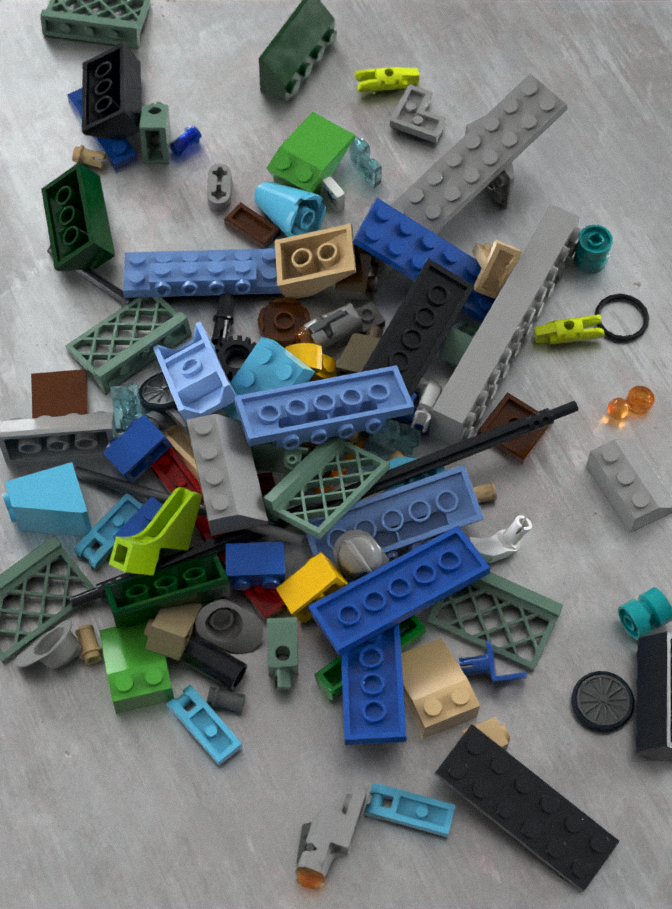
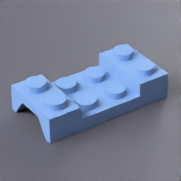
M201 322L195 324L192 340L175 349L160 345L153 347L178 411L186 423L187 419L210 415L234 402V396H236L234 389Z

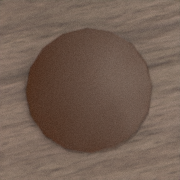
M274 299L269 302V305L260 310L258 316L259 333L262 337L275 340L284 348L301 343L305 340L302 325L311 321L310 313L307 308L305 309L295 299Z

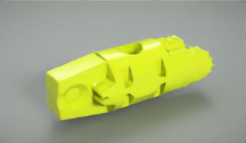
M390 67L358 70L354 73L355 79L360 82L357 85L359 93L399 90L407 88L409 84L418 85L420 79L418 68Z
M598 314L546 322L547 324L536 326L534 328L535 343L561 344L603 338L605 336L604 329L600 327L583 329L599 325L602 322L601 316Z

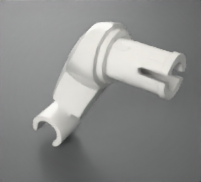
M422 377L414 390L419 395L420 401L411 427L414 428L415 424H421L424 426L422 432H426L431 419L432 409L442 393V387L435 380L427 381Z
M519 515L507 530H500L490 538L470 537V541L485 561L492 563L504 559L520 549V540L530 531L532 524L527 518L521 525L520 523L525 516Z

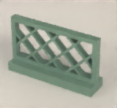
M50 0L47 9H43L40 14L42 35L112 45L125 43L128 47L138 48L140 32L150 7V0H94L88 4H85L83 0ZM110 2L118 3L117 5H114L110 8L107 5V3ZM76 3L80 6L73 10H70L68 8L69 6ZM134 5L142 6L134 11L130 8ZM97 7H101L103 9L102 11L97 13H94L92 11ZM122 10L127 12V14L119 17L115 14Z
M137 297L65 346L67 351L98 382L99 388L106 394L157 359L153 349L154 346L160 345L171 349L192 335L188 318L182 312L178 313L162 297ZM151 299L156 302L155 309L142 308L143 304ZM127 315L135 316L134 323H121V319ZM140 316H154L153 322L139 323ZM159 316L172 317L165 323H158ZM104 330H114L112 338H100L99 336ZM119 330H132L131 338H118ZM138 330L151 331L143 338H136ZM82 345H92L90 352H78L76 349ZM97 345H110L109 353H96ZM116 345H129L121 353H114ZM94 360H107L99 368L95 369L93 367Z
M339 436L330 437L324 443L315 447L263 498L267 518L274 522L280 518L321 539L390 469V462L341 439ZM346 452L356 456V459L339 460ZM374 465L378 468L375 471L362 473L361 466ZM358 467L359 473L342 476L341 469ZM338 470L339 476L322 479V476L327 471ZM361 482V485L356 489H344L345 483ZM338 484L341 486V491L324 493L325 486ZM320 487L321 494L304 496L311 488ZM343 499V503L340 506L327 508L326 501ZM323 502V509L306 511L305 504ZM291 506H303V512L290 513L287 511ZM325 517V521L319 527L308 522V519Z
M55 535L0 574V621L1 614L18 615L16 630L0 629V634L15 635L14 646L4 653L0 649V660L2 663L74 610L71 603L66 606V601H70L69 598L72 597L67 595L69 581L82 582L87 591L95 588L62 548L60 541ZM61 557L68 565L67 574H51V564ZM46 568V573H42L41 571ZM71 570L76 576H70ZM32 577L45 578L43 593L26 591L27 581ZM48 580H66L64 595L47 593ZM23 585V589H22V590H16V589H18L20 586ZM9 594L21 595L19 610L4 609V598ZM25 596L42 598L40 613L23 611ZM46 598L63 600L61 611L57 614L44 613ZM22 616L38 617V628L33 632L20 631ZM43 618L49 619L42 624ZM19 636H26L19 641Z
M492 572L466 586L468 594L454 599L450 595L448 596L449 601L443 602L444 599L435 603L427 623L486 650V641L480 639V637L485 636L487 641H491L489 634L505 629L510 644L502 647L493 645V652L532 671L535 670L563 608V604ZM471 587L476 588L478 590L472 592ZM483 593L491 595L495 606L480 611L475 596ZM471 598L476 612L460 618L455 603ZM497 598L504 601V603L499 604ZM452 605L456 620L445 623L436 619L441 608ZM510 605L518 607L522 618L506 623L501 608ZM497 610L503 625L487 630L482 615ZM524 611L531 613V615L526 616ZM478 617L483 632L474 635L467 633L462 622ZM540 617L549 621L544 632L533 635L528 620ZM524 622L529 637L514 642L508 627ZM459 624L460 629L454 627L453 625ZM542 637L539 646H537L535 640ZM531 641L535 649L532 661L530 662L519 657L516 646ZM512 648L514 654H513V653H510V652H508V651H506V650Z

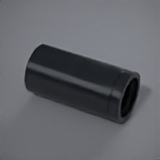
M194 636L188 643L181 659L183 663L231 690H234L239 685L247 670L246 663L198 636Z

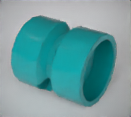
M589 225L581 230L574 254V262L581 271L594 274L606 267L613 244V237L608 229L600 225Z
M654 587L640 594L638 600L632 599L619 606L618 615L628 634L638 640V638L650 634L653 631V626L660 628L671 622L672 607L665 595Z

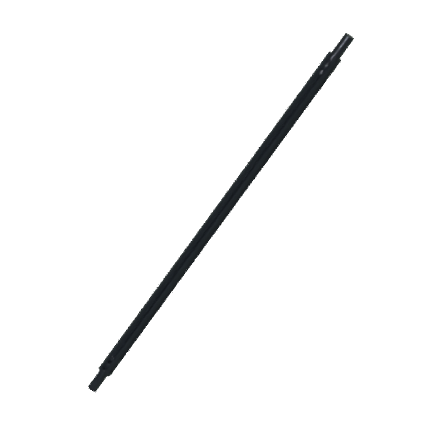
M571 401L551 410L548 408L392 468L360 499L554 424V420L577 412V403ZM361 482L346 486L344 489H356L361 485ZM343 499L326 501L327 508L340 506L343 503ZM323 502L305 504L306 511L324 508ZM298 505L287 511L290 513L303 512V506ZM280 518L276 522L268 519L269 525L286 529L293 526ZM246 529L232 531L190 547L188 551L182 550L159 559L155 570L215 552L219 555L226 552V544L250 543L266 535ZM124 573L96 584V587L70 597L73 609L99 598L101 600L107 599L104 585L140 574Z

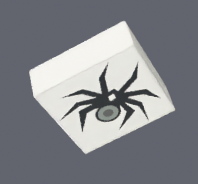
M329 176L323 179V197L336 212L343 210L345 206V192L332 177Z

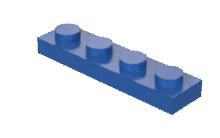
M82 88L67 94L68 101L82 120ZM92 136L102 152L106 153V158L114 170L138 160L136 152L127 139L118 141Z

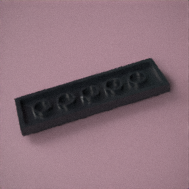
M428 258L361 372L397 365L411 397L475 286ZM399 417L390 418V420L396 422Z
M473 724L469 726L434 773V775L581 892L585 891L620 842Z

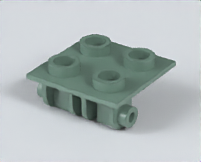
M272 442L251 446L256 470L284 473V477L308 455V448L300 445L293 450H287L284 447L276 448V445Z

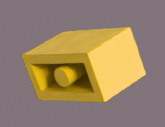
M320 552L317 556L310 558L296 573L288 576L276 590L291 614L306 623L312 618L308 610L309 605L348 585L335 563Z

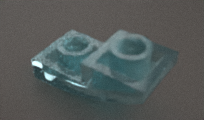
M356 136L348 148L349 157L358 173L368 184L375 188L381 183L382 167L377 160L370 158V146L368 143Z

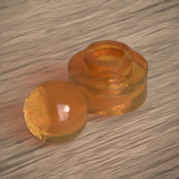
M635 386L629 390L626 399H612L608 404V413L614 419L625 418L629 410L635 414H646L651 410L655 402V396L647 387Z

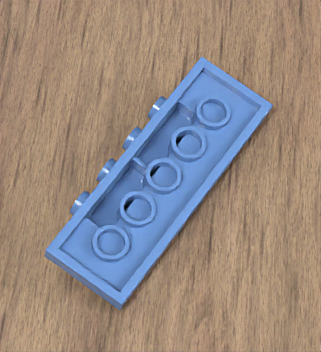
M275 248L125 252L124 298L207 296L226 293L231 295L282 293L277 286Z
M397 365L234 396V404L248 445L254 446L274 442L276 448L284 447L287 450H293L300 443L310 441L313 444H322L328 438L339 436L341 439H348L355 432L365 430L370 434L377 433L382 427L386 426V419L414 413L413 402Z
M462 465L356 502L321 539L307 532L305 533L313 557L321 552L335 563L333 548L336 540L347 531L362 530L369 533L377 541L388 559L392 560L398 557L397 551L408 548L410 552L425 544L424 542L432 540L456 526L462 528L482 521L484 517L466 467ZM325 517L308 519V522L316 527H319L325 521Z

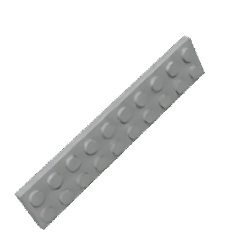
M529 74L390 206L437 234L567 111V104L532 74ZM382 262L381 267H378L377 271L378 288L397 271Z

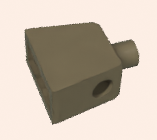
M371 325L368 327L366 335L352 334L336 365V377L362 371L383 335L382 328Z

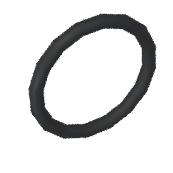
M621 293L609 295L602 299L596 307L595 315H600L603 306L611 300L624 299L635 303L642 310L644 316L643 326L640 330L626 336L613 334L603 326L602 322L599 323L597 327L604 329L606 336L613 340L630 341L644 334L648 328L650 317L647 308L640 300L631 295Z

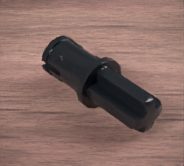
M229 293L219 296L217 312L213 316L214 329L211 338L213 345H217L219 336H221V340L224 339L226 343L228 342L230 326L234 323L232 314L235 298Z

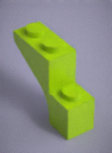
M176 488L143 531L129 537L116 536L109 565L126 573L154 576L161 547L188 551L202 495L187 488Z

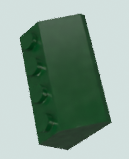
M302 0L259 57L260 91L286 102L291 95L296 94L303 78L309 76L316 60H321L327 45L334 42L337 35L335 18L320 0Z
M77 163L41 189L54 268L57 271L96 269L115 256L100 176L83 164Z
M217 552L157 569L154 572V576L140 574L104 585L116 628L131 627L140 621L150 618L155 619L160 609L207 601L212 602L230 595L229 580Z

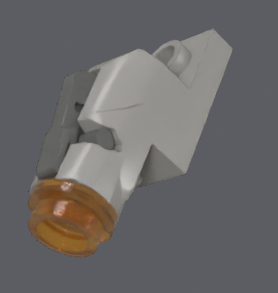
M372 301L356 309L349 303L302 325L299 331L294 333L297 344H316L322 346L323 349L335 343L340 349L348 344L354 333L366 335L367 329L371 325L380 328L385 327V319Z
M355 786L353 794L346 795L342 807V812L346 814L322 808L315 815L312 822L302 825L296 861L297 868L295 871L297 883L311 889H320L321 883H325L328 870L337 856L335 852L348 856L365 804L367 789Z

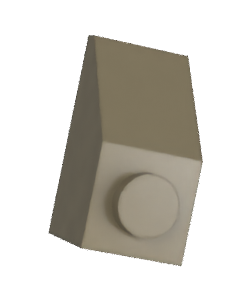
M193 603L160 609L156 618H150L146 625L144 635L148 636L145 649L179 661L196 631L195 620L203 605Z

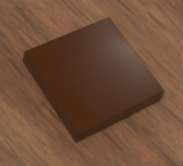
M86 369L31 374L32 419L43 415L58 417L70 413L79 415L89 414Z
M507 392L479 428L477 435L538 411ZM553 424L495 446V448L523 465Z

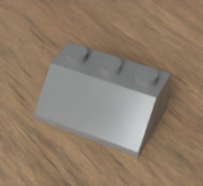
M612 440L590 451L586 467L629 533L672 513V497L634 441Z

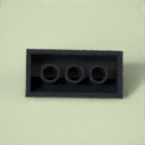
M122 43L83 62L82 133L88 136L121 141L140 132L141 62L129 47Z
M666 631L638 638V650L636 652L637 735L635 742L638 753L653 760L672 762V634Z

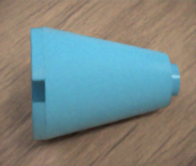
M268 181L260 184L255 190V203L287 237L309 233L313 230L318 231L324 220L326 206L321 201L323 198L318 194Z

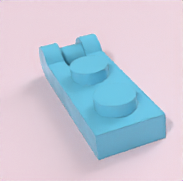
M126 493L76 545L74 553L80 558L85 557L88 559L89 565L94 569H99L112 553L114 546L113 536L143 504ZM96 542L101 545L97 551L92 549Z
M188 685L183 689L181 696L177 699L172 698L166 703L170 711L183 723L219 766L242 748L240 740L193 686ZM190 703L194 704L195 707L187 713L184 708Z
M372 784L370 795H372L371 802L366 805L364 812L366 816L448 837L456 805L389 786ZM384 799L393 800L391 809L382 807Z

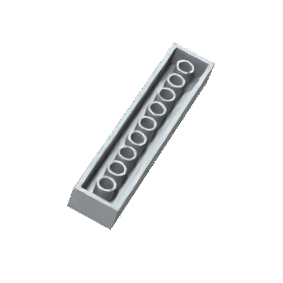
M552 204L549 206L435 403L431 414L429 436L450 446L471 437L474 431L472 425L475 419L480 421L485 412L486 405L484 403L487 398L492 399L496 393L498 378L505 377L510 366L508 363L510 357L515 358L521 347L519 341L522 336H528L533 322H531L533 316L538 317L544 306V302H542L544 297H550L555 287V282H553L555 277L562 276L566 267L564 261L567 257L571 258L577 246L575 242L581 231V228H578L580 216Z

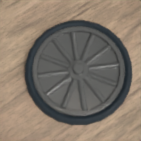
M163 372L148 378L141 385L138 391V399L144 407L151 410H168L177 407Z
M595 671L583 676L574 686L572 706L578 719L586 726L598 731H612L622 727L629 721L634 710V696L629 685L618 675L608 671Z

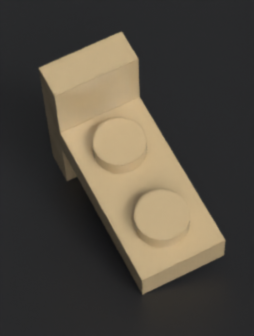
M495 240L494 244L485 243V245L475 243L472 253L482 269L473 289L476 292L496 299L522 252L520 249Z

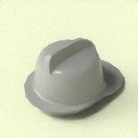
M350 530L343 533L336 540L333 548L335 563L347 581L357 580L390 562L377 541L369 533L362 530Z
M218 599L205 604L195 620L196 630L200 637L236 654L248 653L254 650L261 643L263 637V626L260 620L254 614L237 606L230 600Z
M63 621L54 629L32 640L18 653L15 665L26 667L39 661L46 666L56 669L70 663L82 652L81 645L71 632L72 621Z

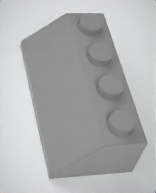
M97 411L93 414L84 415L70 413L58 417L43 415L33 419L12 418L0 423V448L6 463L105 456L103 452L107 449V445L117 438L113 412Z
M218 414L187 419L190 442L211 536L268 524L251 447L248 445L241 422Z

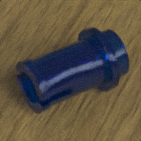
M195 126L185 127V132L169 144L170 149L176 156L180 157L194 143L198 144L202 135Z

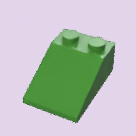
M312 112L283 142L266 169L273 178L289 187L320 195L322 192V180L332 176L356 136Z
M149 619L140 621L131 627H111L99 630L112 702L116 714L168 702L174 698L165 655L145 649L148 636H145L144 632Z

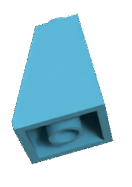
M72 462L5 482L7 493L2 494L11 522L17 521L21 531L84 537L92 529Z

